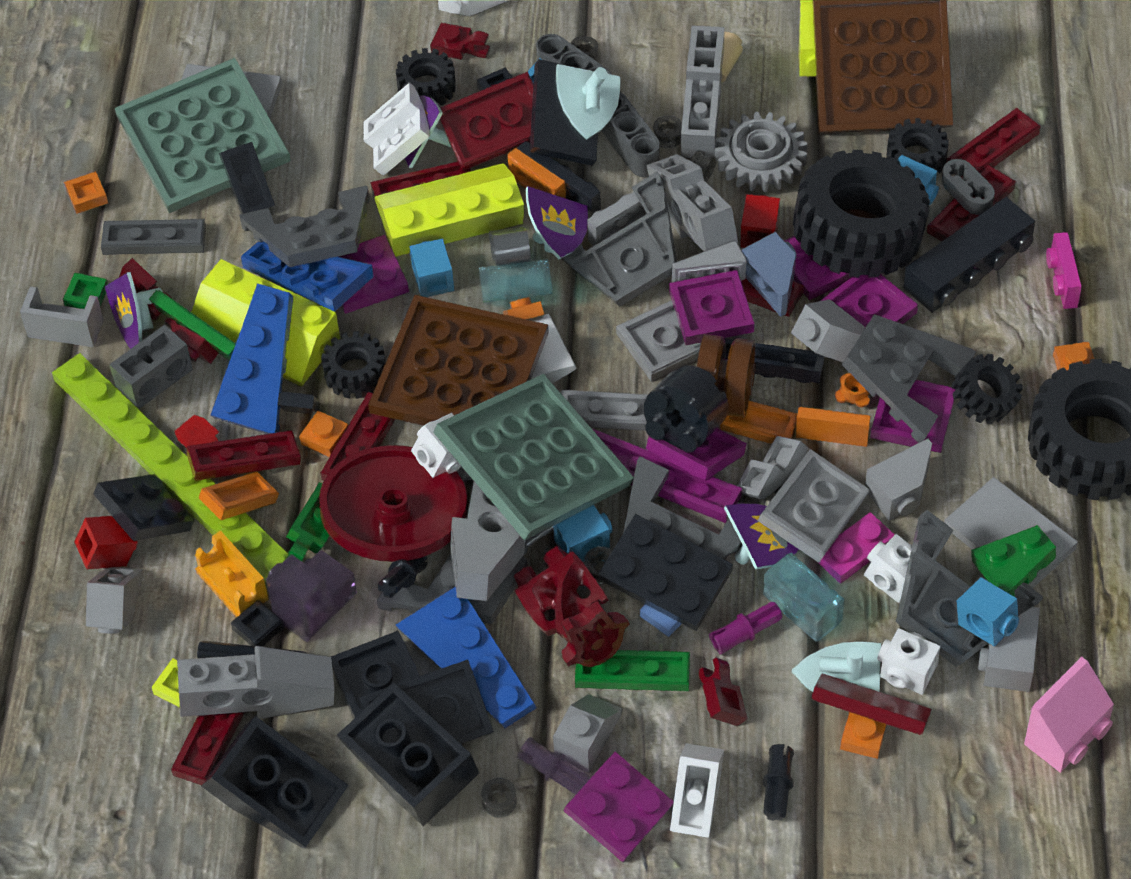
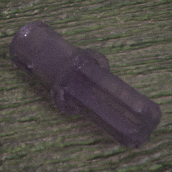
M532 737L525 741L521 747L523 752L520 751L517 755L519 760H523L543 773L546 781L552 779L575 795L591 778L564 760V754H555Z

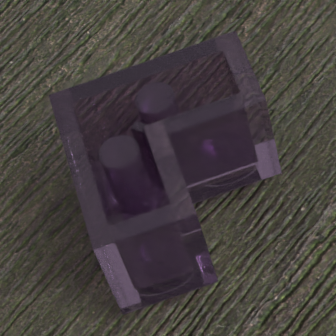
M322 550L312 559L309 558L304 562L291 554L282 563L276 564L266 578L272 611L283 620L285 627L305 642H308L357 594L354 573Z

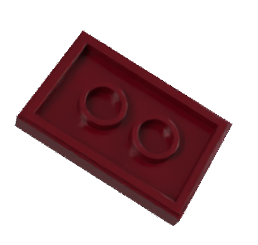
M528 71L440 107L443 114L439 121L462 171L508 153L525 141L530 143L533 82Z

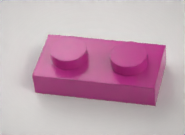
M1068 232L1054 233L1052 247L1046 250L1048 268H1053L1055 273L1053 276L1054 293L1056 296H1061L1064 309L1078 308L1082 286Z
M870 512L836 538L819 564L841 584L870 562L867 557L880 541L886 545L895 534Z

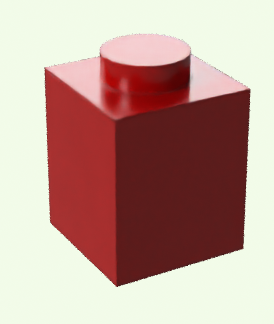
M746 194L741 222L740 247L746 248L774 232L777 233L780 198Z
M112 516L85 517L74 541L86 570L127 566L138 543L129 537Z

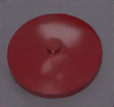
M386 445L368 448L343 459L326 476L320 490L321 520L332 539L356 555L387 562H395L401 559L406 561L418 559L438 551L451 542L452 518L466 517L467 495L462 478L457 471L450 474L446 471L433 478L424 466L418 463L415 455L411 452L413 447Z

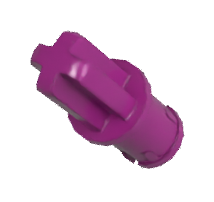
M770 602L746 616L742 613L738 614L736 620L709 633V638L715 650L722 655L747 640H755V634L779 622L783 615L779 606L775 602Z

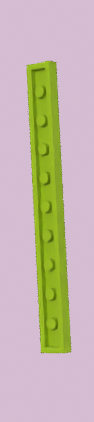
M81 353L52 372L54 381L149 474H155L212 535L220 530L263 576L266 588L274 596L303 575L301 566H299L297 571H294L283 564L289 554L246 513L220 520L199 499L201 489L215 485V483L211 479L195 481L187 456Z

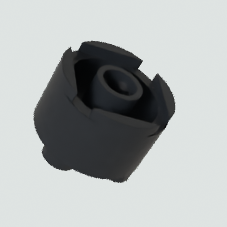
M682 366L678 370L669 373L647 395L644 402L645 430L652 439H662L685 452H693L726 419L729 409L728 398L724 391L720 393L715 385L717 380L709 372L696 366Z

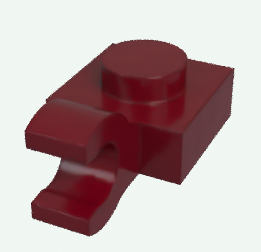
M441 22L430 44L431 53L433 49L439 50V56L444 52L449 58L462 60L465 53L479 58H486L491 49L489 45H485L489 34L482 31H476L472 34L471 28Z
M133 258L122 267L119 277L131 272L136 293L158 288L156 286L157 281ZM148 304L151 318L157 320L161 313L153 304Z
M171 318L164 320L171 328V331L187 344L190 360L196 362L200 358L212 364L219 353L205 338L178 324Z
M715 657L713 659L714 672L704 667L699 669V678L704 683L703 689L710 718L739 726L748 719L740 686L731 683L729 663Z

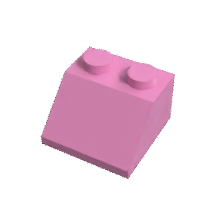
M1081 657L1031 709L1024 745L1060 773L1070 763L1073 765L1079 763L1088 751L1089 747L1087 745L1094 738L1102 739L1113 724L1110 717L1114 703L1086 659Z

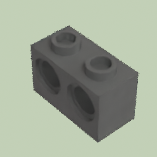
M166 325L160 327L109 364L115 387L138 409L193 370L187 344Z

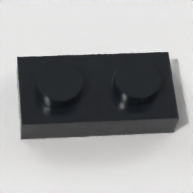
M252 142L219 153L241 214L275 206Z

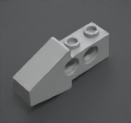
M691 27L681 129L682 157L715 159L725 27Z
M678 154L647 165L649 176L658 171L664 181L670 221L681 238L689 236L704 252L732 241L738 243L732 207L704 181L702 168L699 165Z
M475 481L468 518H452L450 550L457 598L487 601L525 553L524 539Z
M255 646V655L177 660L180 717L257 711V717L261 719L334 706V680L331 657Z

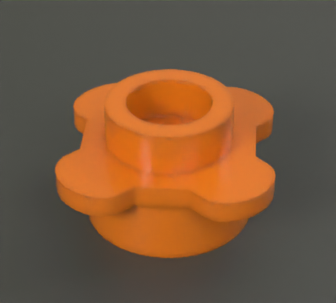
M850 373L843 374L840 377V390L835 392V399L839 403L848 402L856 404L861 408L869 405V392Z

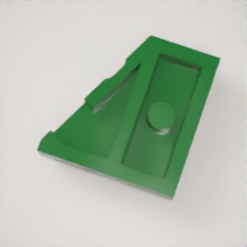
M1036 525L972 549L971 557L972 562L988 582L1015 597V590L1023 582L1026 584L1031 583L1037 577L1039 570L1046 568L1056 558V546L1041 528Z

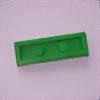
M155 290L149 300L160 313L205 338L220 355L230 361L236 343L160 290Z
M618 650L610 659L600 665L585 667L581 664H576L575 688L689 691L690 652Z

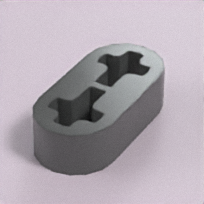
M953 159L944 165L942 185L965 210L975 215H981L993 206L994 188L969 162L962 159Z

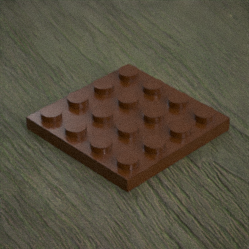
M813 0L819 134L894 130L895 125L898 123L903 126L906 119H910L911 124L915 123V118H921L922 124H925L927 119L933 121L932 127L937 124L942 128L953 126L947 0Z
M414 295L369 402V412L424 426L450 413L457 415L531 380L549 334L548 324Z

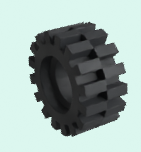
M422 48V53L418 54L417 50L411 51L412 57H409L407 54L402 57L403 62L399 61L396 69L398 92L408 83H411L419 96L424 95L432 98L441 106L446 104L445 98L450 100L453 97V92L456 91L455 68L452 59H448V55L444 52L439 56V50L433 49L432 53H428V48ZM426 75L437 77L429 82L415 80Z
M915 118V123L911 124L910 119H906L903 126L898 123L895 125V129H891L889 133L887 158L893 157L898 160L903 155L941 173L946 164L949 140H947V133L945 131L941 132L942 127L939 124L932 127L933 121L927 119L926 123L922 124L921 118ZM910 146H922L928 149L929 151L926 153L917 154L912 153L906 150L905 148Z
M353 331V337H348L347 332L342 333V340L340 341L336 337L331 339L332 346L326 344L324 347L325 354L322 353L321 357L324 378L329 389L333 387V393L337 395L343 391L344 398L349 399L351 393H355L356 399L362 398L361 392L373 393V386L376 388L386 364L384 348L382 345L380 346L379 340L374 338L371 341V335L368 333H364L363 338H361L359 331ZM353 359L364 360L368 363L362 369L355 371L341 368L345 362Z
M980 354L969 360L954 377L956 380L952 383V389H956L952 393L953 398L961 400L957 404L958 408L961 410L966 407L968 411L965 415L970 418L975 414V421L982 423L985 419L987 424H992L995 420L997 422L1001 421L1022 398L1020 392L1023 390V385L1016 384L1020 379L1019 374L1012 375L1011 371L1014 367L1011 364L1007 367L1002 365L1005 359L1001 357L994 361L993 354H987L985 357H983V354ZM978 380L988 383L994 389L997 398L987 395L980 388Z

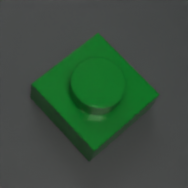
M74 273L63 297L64 306L85 309L89 296L92 295L98 297L101 307L106 295L105 286L108 285L107 279Z

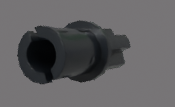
M427 556L408 561L401 559L392 562L389 566L388 574L378 583V591H382L384 597L392 598L402 588H408L413 585L417 574L428 565V562H424L427 560Z
M775 744L769 748L768 771L762 780L763 786L766 788L763 813L770 821L783 820L786 817L789 790L794 786V781L791 778L794 750L788 746L786 754L783 755L784 744Z

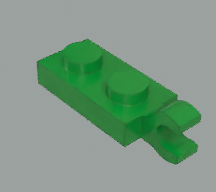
M321 482L316 486L286 538L295 543L283 564L294 571H297L308 550L319 555L330 537L320 515V490L323 484Z

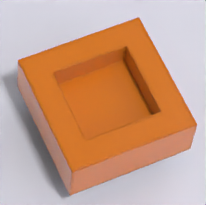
M96 171L64 182L76 214L108 204L106 193Z
M530 297L510 302L512 309L503 311L504 315L522 319L544 315L541 301L532 303Z
M1089 342L1055 346L1053 351L1057 370L1063 367L1069 370V365L1082 361L1083 364H1089L1091 359H1095Z
M317 411L300 434V444L330 457L348 424Z
M849 712L840 750L878 759L887 724Z

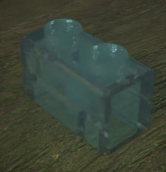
M548 259L478 268L482 303L553 294Z
M788 553L764 574L765 585L763 595L770 602H775L780 610L815 642L821 640L843 620L845 599L835 590L829 589L827 583L792 553Z

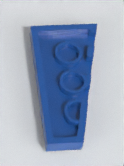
M257 242L241 256L244 269L334 312L374 277L371 264L340 257L289 267L269 251L268 244L265 242Z
M257 283L211 412L213 418L264 434L280 431V425L278 424L280 407L277 404L279 393L282 391L283 373L286 372V342L289 340L293 296L289 292Z
M455 587L396 624L399 631L419 647L441 669L468 659L486 711L504 728L537 708L470 601L464 598H457Z

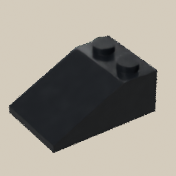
M394 682L337 734L343 744L389 794L422 826L426 825L479 774L471 753Z
M257 716L252 718L242 728L201 785V787L234 811L303 849L307 847L349 786Z

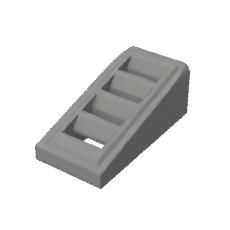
M732 241L673 263L672 282L737 270L741 281L746 277L747 261L736 241Z

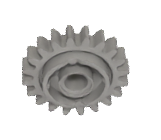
M755 112L754 119L750 120L745 114H742L741 123L731 119L729 121V129L721 128L720 137H716L715 161L718 162L719 172L726 171L725 179L727 181L737 178L736 187L738 188L747 182L749 183L750 191H753L756 185H761L762 190L767 192L769 184H773L779 190L781 189V180L792 184L793 174L801 176L802 166H806L808 144L804 141V132H796V123L785 126V116L774 121L772 112H769L765 119L761 118L759 112Z

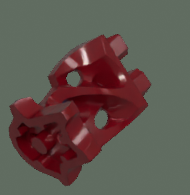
M556 546L548 551L543 558L549 568L536 575L531 567H525L514 575L518 588L514 591L532 621L547 636L557 633L568 642L567 646L561 650L562 658L568 667L575 664L594 667L606 662L618 651L625 629L630 623L624 615L618 612L607 613L602 608L601 604H605L609 599L574 552L567 554L559 546ZM585 586L589 588L591 595L583 599L577 594L578 587ZM550 608L555 610V619L552 621L546 620L544 616L545 611Z

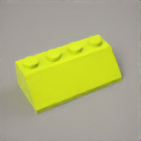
M504 163L375 196V202L387 240L395 257L410 253L409 246L420 244L424 241L443 238L444 244L489 233V231L523 224L524 203L515 176Z
M220 259L201 282L191 313L236 343L257 283L289 292L293 296L289 340L286 342V372L283 373V378L302 387L322 362L321 357L322 353L325 354L324 347L326 344L332 346L331 339L334 337L338 340L340 339L336 312Z

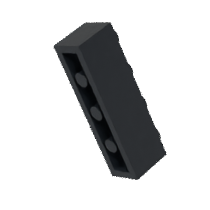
M1005 197L906 266L903 288L931 313L943 305H950L968 287H975L985 275L992 270L1002 268L1007 260L1016 253L1026 251L1034 240L1035 220L1009 198Z

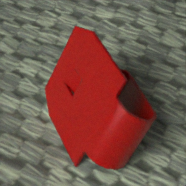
M193 415L174 431L177 440L186 448L190 445L219 441L216 437L219 431L205 418Z

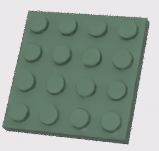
M235 58L114 108L119 122L168 213L231 187L219 156L221 152L252 142L263 173L291 161L290 153Z
M544 374L438 423L433 432L524 541L629 487L634 479L631 473Z

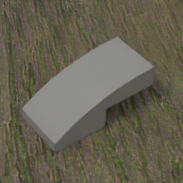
M776 436L763 462L750 460L737 484L738 487L742 488V495L762 500L771 495L789 478L804 458L809 447L799 440Z

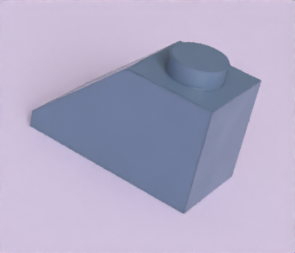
M774 232L741 251L747 261L745 278L781 317L787 313L797 256L793 246L787 241L784 242Z

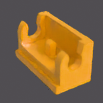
M221 530L212 536V544L214 546L210 552L206 554L201 547L196 550L195 557L198 565L195 568L196 573L236 618L256 600H260L262 603L269 600L263 576Z

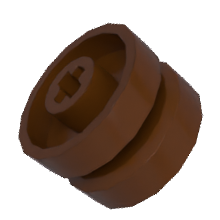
M704 334L699 350L697 367L709 372L717 380L715 385L720 393L725 392L729 404L727 416L745 418L755 380V340L736 338L731 344L729 356L726 359V341L724 337Z

